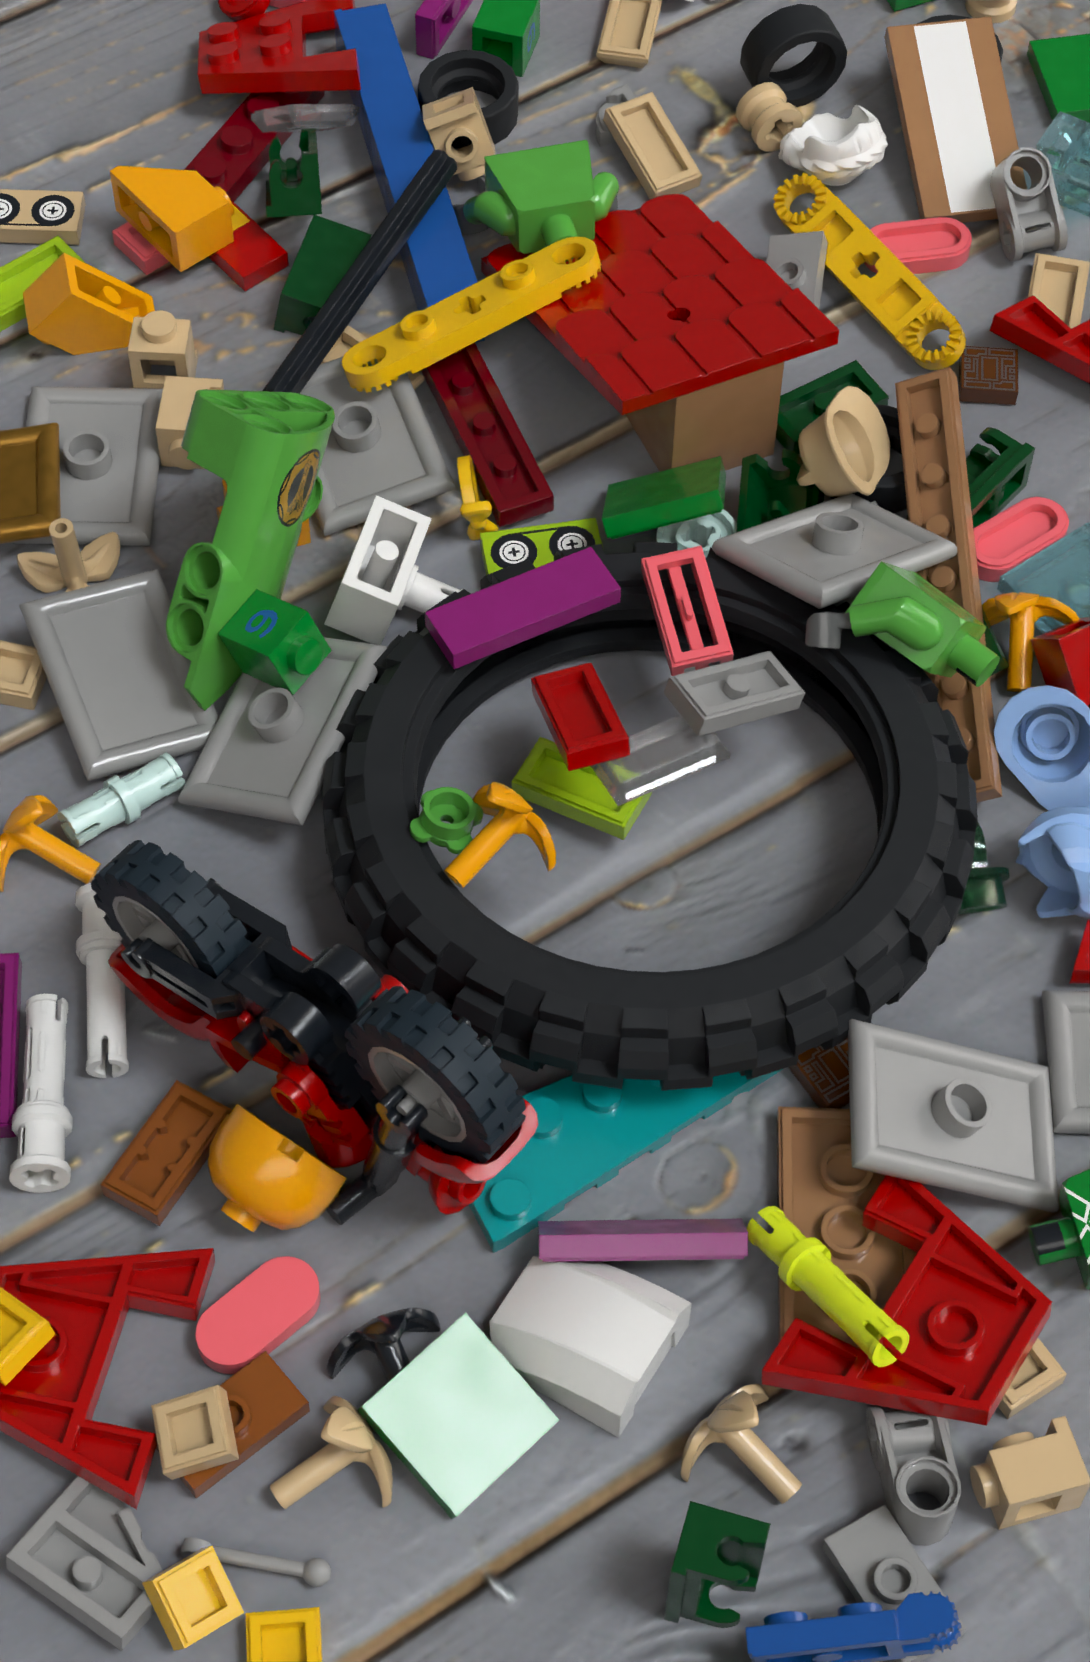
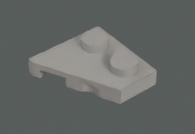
M79 1476L73 1480L6 1555L8 1571L120 1651L124 1650L155 1613L142 1583L163 1570L154 1553L147 1550L142 1540V1529L131 1508H126L121 1500Z

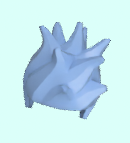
M1058 807L1044 812L1031 822L1018 840L1020 853L1016 859V863L1023 865L1031 875L1048 887L1037 905V914L1040 918L1069 915L1090 918V808Z

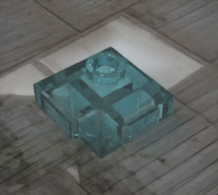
M1060 111L1038 141L1036 149L1041 151L1050 162L1059 205L1090 217V123Z

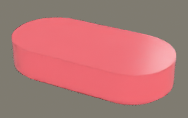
M936 217L884 223L870 229L913 274L953 270L962 266L969 257L972 242L971 232L962 222L953 218ZM864 262L867 268L870 269L872 272H878L875 265L870 266L866 262Z
M1030 497L975 527L974 538L979 579L988 582L1008 580L1057 551L1065 541L1069 526V518L1063 507L1047 498Z
M282 1256L273 1258L262 1264L211 1305L199 1318L195 1332L198 1351L204 1363L216 1372L236 1374L266 1351L270 1354L309 1322L319 1308L321 1296L318 1277L313 1268L305 1261L295 1257Z

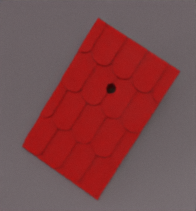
M668 194L650 199L643 203L640 208L632 211L616 210L608 212L604 219L595 222V238L592 241L596 244L601 262V272H597L598 276L596 279L590 277V283L586 284L583 281L581 282L582 287L576 288L575 285L571 289L561 292L562 298L525 317L621 415L626 414L659 472L721 456L726 471L741 466L744 457L756 453L762 458L773 455L784 362L838 344L839 329L798 288L792 289L765 261L754 258L719 221L712 222L688 196ZM512 243L500 246L491 251L488 256L481 258V272L488 277L500 271L507 263L524 259L533 253L523 254L517 252Z

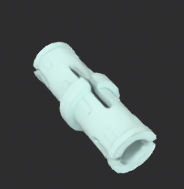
M164 753L144 767L121 779L115 775L104 781L103 789L83 801L58 812V820L63 823L61 827L67 838L78 848L112 826H116L123 821L127 825L141 818L142 810L158 800L183 789L186 783L185 779L180 777L183 773L170 754Z

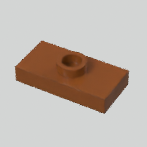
M176 1080L100 1184L103 1195L160 1226L209 1158L210 1144L220 1124L227 1114L232 1112V1109Z
M266 1351L220 1385L227 1391L239 1459L180 1477L196 1499L310 1412L307 1399Z

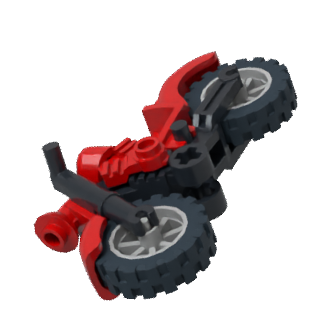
M142 840L133 841L94 876L95 879L91 882V889L96 892L93 896L95 903L99 909L106 913L103 918L110 929L118 932L123 938L120 941L122 944L111 954L108 963L133 994L173 1028L196 1040L210 1042L220 1059L238 1073L250 1060L278 1072L276 1075L277 1083L271 1088V1094L286 1112L303 1122L314 1150L321 1161L332 1168H343L365 1160L363 1173L341 1190L333 1203L326 1209L338 1224H344L373 1199L383 1195L397 1182L400 1173L405 1168L412 1175H417L428 1183L432 1200L441 1213L445 1215L458 1213L480 1196L486 1181L494 1178L508 1165L535 1134L538 1127L537 1112L527 1100L516 1094L515 1091L519 1087L511 1073L504 1072L499 1066L502 1061L492 1050V1041L487 1036H481L477 1039L478 1034L471 1028V1023L467 1018L461 1017L457 1021L454 1020L452 1012L437 1001L434 1004L429 1003L426 996L416 990L411 989L408 991L393 976L385 974L379 978L372 966L352 948L337 943L332 948L326 947L316 958H310L291 945L286 925L223 889L214 879L210 878L206 881L195 870L191 873L185 868L184 861L171 852L168 855L164 854L160 846L151 842L145 845Z

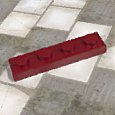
M325 91L250 93L184 170L197 171L213 187H221L227 193L231 202H235L268 163L269 146L275 136L279 137L282 146L324 97Z
M475 342L422 369L421 372L463 456L470 455L472 458L477 484L485 500L489 501L492 505V513L499 527L554 511V495Z

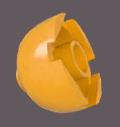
M236 1104L232 1112L227 1114L210 1144L208 1169L211 1181L227 1198L220 1210L252 1232L256 1231L261 1222L281 1230L301 1228L319 1218L333 1203L347 1180L338 1171L239 1104Z

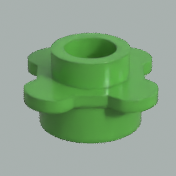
M453 787L437 788L427 791L422 795L420 802L422 812L418 818L411 821L409 831L411 836L418 842L425 843L430 841L437 846L447 847L448 851L453 854H460L473 840L470 834L474 826L481 824L484 815L483 810L467 793Z

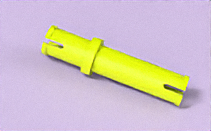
M768 1206L758 1211L757 1213L774 1231L769 1234L752 1218L746 1228L748 1231V1241L757 1246L779 1267L778 1275L780 1279L792 1290L804 1291L852 1339L875 1366L886 1367L894 1363L897 1359L879 1340L881 1337H885L903 1354L909 1344L907 1330L891 1319L838 1266L831 1262L830 1250L819 1239L815 1237L806 1238L785 1216L784 1212L776 1206Z

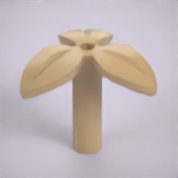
M59 518L54 520L49 526L56 555L45 552H23L17 555L18 566L24 578L36 589L44 593H50L66 587L67 590L65 592L88 587V582L109 579L118 564L120 540L117 533L110 532L96 538L80 552L72 522L66 518Z
M750 1384L733 1391L723 1398L709 1417L704 1418L694 1428L686 1442L682 1456L680 1474L684 1481L688 1482L691 1469L703 1450L711 1443L717 1442L726 1444L781 1504L788 1501L800 1489L802 1483L751 1430V1428H754L759 1423L756 1405L769 1399L760 1384Z
M332 1396L323 1407L331 1415L326 1420L321 1431V1438L329 1444L270 1484V1489L279 1504L284 1509H287L353 1461L367 1464L373 1471L382 1494V1508L387 1507L392 1501L393 1488L392 1466L382 1444L375 1439L371 1426L357 1411L358 1409L347 1400L338 1396Z

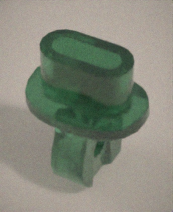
M977 823L975 833L974 857L970 876L968 877L962 905L958 914L990 912L1007 907L1003 882L1010 877L1009 869L1006 867L988 866L985 837L979 823Z

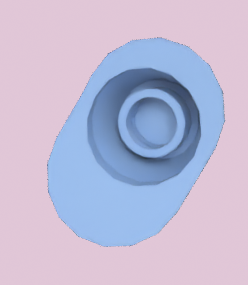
M1050 685L1030 687L1012 696L999 711L994 727L996 750L1005 765L1037 802L1048 811L1058 807L1090 808V708L1067 689Z

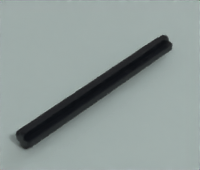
M434 150L427 158L263 391L300 394L456 172L457 162L455 159L449 157L443 150Z

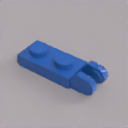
M930 1591L929 1595H924L923 1592L908 1594L896 1611L895 1609L882 1611V1606L878 1603L860 1602L838 1608V1616L808 1620V1615L804 1612L786 1611L766 1616L763 1619L764 1625L745 1627L748 1655L752 1662H878L904 1659L908 1656L934 1654L937 1649L941 1650V1652L947 1648L951 1650L953 1644H958L957 1638L961 1637L959 1629L962 1626L958 1622L959 1617L957 1610H954V1602H950L948 1596H942L941 1592L933 1594Z

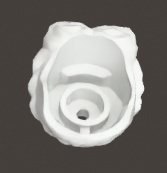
M855 105L849 118L836 117L831 113L815 114L810 120L804 122L802 127L792 129L781 140L778 157L786 164L804 171L809 176L813 174L823 184L840 186L850 183L867 169L872 168L875 163L880 162L884 157L885 148L888 146L879 120L862 106Z

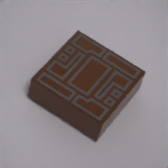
M965 346L959 358V400L962 402L1016 405L1018 396V349Z
M848 1038L831 1049L824 1050L820 1045L817 1048L813 1047L800 1053L798 1063L788 1067L818 1108L840 1109L850 1103Z

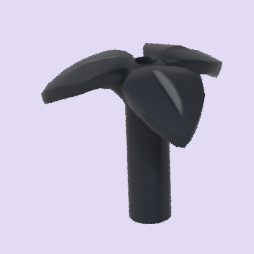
M407 1308L373 1318L340 1340L328 1360V1374L332 1379L335 1378L356 1353L362 1350H369L376 1354L386 1380L389 1382L410 1363L400 1340L401 1335L404 1332H440L441 1327L437 1316L426 1309Z

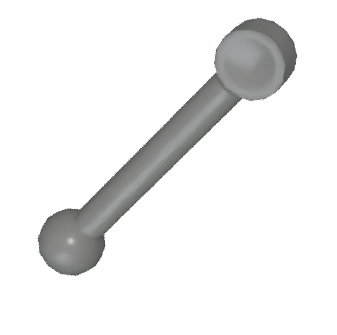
M193 1537L184 1539L180 1553L182 1557L186 1558L201 1548L213 1546L220 1562L303 1577L313 1587L323 1586L331 1577L330 1565L321 1558H312L305 1563L214 1546L203 1539Z

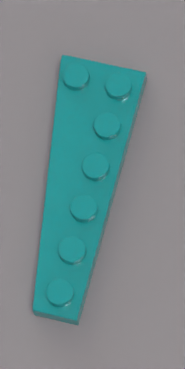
M783 1069L748 1080L745 1075L741 1076L739 1072L714 1076L712 1087L661 1091L660 1080L624 1079L622 1089L573 1082L571 1075L521 1096L537 1112L538 1127L536 1132L508 1165L494 1178L486 1181L480 1196L473 1203L469 1204L493 1253L505 1248L538 1227V1221H547L563 1211L565 1204L593 1186L599 1188L619 1175L621 1168L649 1151L652 1154L671 1141L674 1134L699 1118L705 1120L730 1104L738 1094L749 1092Z

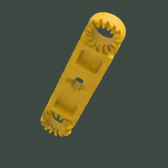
M802 173V176H798V174L792 175L793 178L790 180L788 178L783 181L785 184L783 186L779 185L777 188L778 193L773 198L775 201L774 209L783 225L791 233L824 231L828 241L825 268L919 366L928 370H940L953 365L961 357L966 344L965 333L955 316L938 301L931 291L821 180L817 179L813 174L808 176L807 173ZM804 193L816 195L814 198L815 203L811 204L812 209H806L807 213L801 211V215H799L797 212L793 214L790 211L791 203L797 196ZM866 262L870 266L875 265L878 272L875 276L869 278L865 274L861 275L858 267ZM944 329L950 332V340L946 341V347L941 346L942 350L938 351V349H935L932 353L931 350L926 352L922 348L925 336L931 331Z
M569 237L559 240L524 259L507 263L500 271L424 310L406 315L395 325L357 343L342 358V367L350 387L356 388L358 392H362L365 388L366 393L372 392L373 387H376L377 391L382 390V384L389 387L392 385L390 380L397 381L400 375L408 371L414 374L562 298L561 292L569 290L575 285L576 288L582 287L581 282L583 281L586 284L590 283V277L596 279L598 276L597 272H601V262L596 244L586 237Z

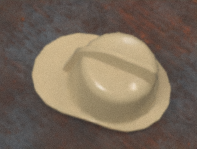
M846 386L838 391L826 408V411L799 434L798 444L803 464L796 481L800 486L815 484L825 495L830 497H840L855 492L869 496L874 492L890 461V441L886 425L878 408L870 397L858 387Z

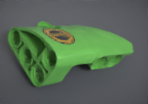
M203 389L197 390L195 393L181 446L189 452L187 459L226 481L227 493L213 542L193 544L183 558L167 614L166 632L172 648L191 661L184 688L204 711L218 700L242 674V670L222 642L218 632L256 589L281 599L300 537L302 522L312 516L322 499L323 485L318 477V473L334 423L335 413L330 405L319 399L292 392Z

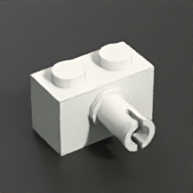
M376 495L324 625L368 643L381 645L397 609L402 610L404 605L424 613L455 591L457 593L461 590L417 572L419 566L415 565V561L432 518Z

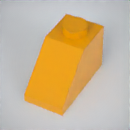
M117 166L110 170L116 211L180 272L234 242L231 216L234 215V208L229 196L221 187H213L197 171Z
M63 253L23 292L29 334L44 344L53 345L72 355L128 347L133 318L145 317L148 313L155 311L151 295L66 253Z

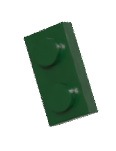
M855 360L781 395L776 439L785 449L794 451L799 455L798 440L801 431L821 416L838 391L846 386L858 387L870 397L875 405H888L889 396Z

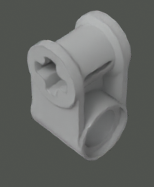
M1023 147L1013 151L993 170L990 178V188L999 220L1000 240L1009 261L1020 260L1023 253L1049 247L1053 251L1065 250L1068 241L1067 225L1063 210L1059 205L1048 158L1041 151L1032 147ZM1012 166L1021 167L1028 172L1031 178L1030 189H1021L1013 183L1010 177Z
M869 1406L866 1410L868 1442L876 1470L879 1471L888 1510L910 1543L928 1546L941 1541L949 1533L961 1497V1481L951 1448L948 1418L904 1410L884 1412L880 1406ZM915 1492L928 1493L940 1502L941 1507L934 1510H924L914 1505L908 1495Z

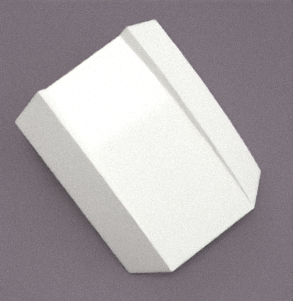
M539 1255L531 1258L489 1321L490 1337L494 1346L531 1388L619 1438L633 1416L637 1401L672 1346L676 1347L688 1328L692 1303L634 1274L599 1261L543 1262L542 1259H539Z

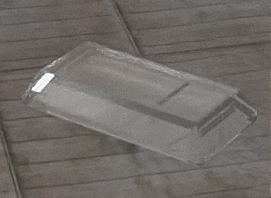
M291 104L254 111L255 114H251V119L263 133L301 132V129L316 128V132L352 127L360 113V108L355 106V104Z
M680 714L628 736L630 756L591 765V767L616 804L620 806L729 759L731 754L715 732L697 736Z

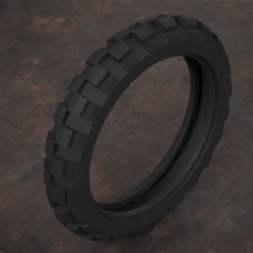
M634 542L633 553L604 554L602 544L557 551L554 555V561L592 547L621 587L620 603L456 669H453L426 628L424 612L417 619V631H409L404 637L398 635L377 659L374 665L377 668L378 674L374 682L369 683L366 692L358 689L355 691L336 728L337 731L344 735L345 741L340 751L334 752L326 760L322 795L326 854L331 866L333 885L347 921L357 927L364 939L365 951L384 975L393 976L409 991L413 989L424 994L429 1003L434 1004L437 1001L452 1012L454 1020L457 1021L461 1017L467 1018L471 1023V1028L478 1034V1038L487 1036L492 1041V1050L498 1057L538 1072L539 1068L543 1069L545 1064L573 1071V1082L622 1089L624 1079L660 1080L661 1091L712 1087L714 1076L739 1072L741 1076L745 1075L748 1080L796 1065L799 1054L813 1047L817 1048L821 1045L824 1050L835 1047L848 1038V1021L850 1019L871 1023L874 1012L885 1003L890 1005L898 1002L927 970L929 958L937 946L946 941L958 915L968 877L970 876L978 823L976 784L968 772L967 760L969 752L955 717L948 709H941L937 702L939 689L922 668L894 648L892 649L874 634L855 637L852 629H842L839 649L806 646L805 635L808 618L814 613L820 612L845 613L850 607L847 601L838 607L832 604L818 609L717 556L711 547L709 549L708 556L705 559L734 653L733 660L771 651L803 689L805 695L802 701L818 713L837 732L854 755L865 775L874 800L878 838L864 871L852 888L829 912L807 929L779 945L750 957L701 969L669 972L627 971L595 966L549 952L510 933L485 916L463 896L441 868L428 842L421 843L416 841L411 836L409 828L411 821L420 816V800L426 778L446 740L466 717L498 691L526 675L553 664L578 657L617 651H664L641 571V559L677 551V543ZM526 560L488 574L480 580L481 590L533 570L535 566L530 560ZM691 564L682 565L681 570L704 647L712 646L714 642ZM667 569L659 570L681 652L690 651ZM465 589L461 590L458 593L455 591L454 593L440 601L438 604H436L429 610H432L434 608H437L439 606H442L464 596L470 595L471 593H469Z

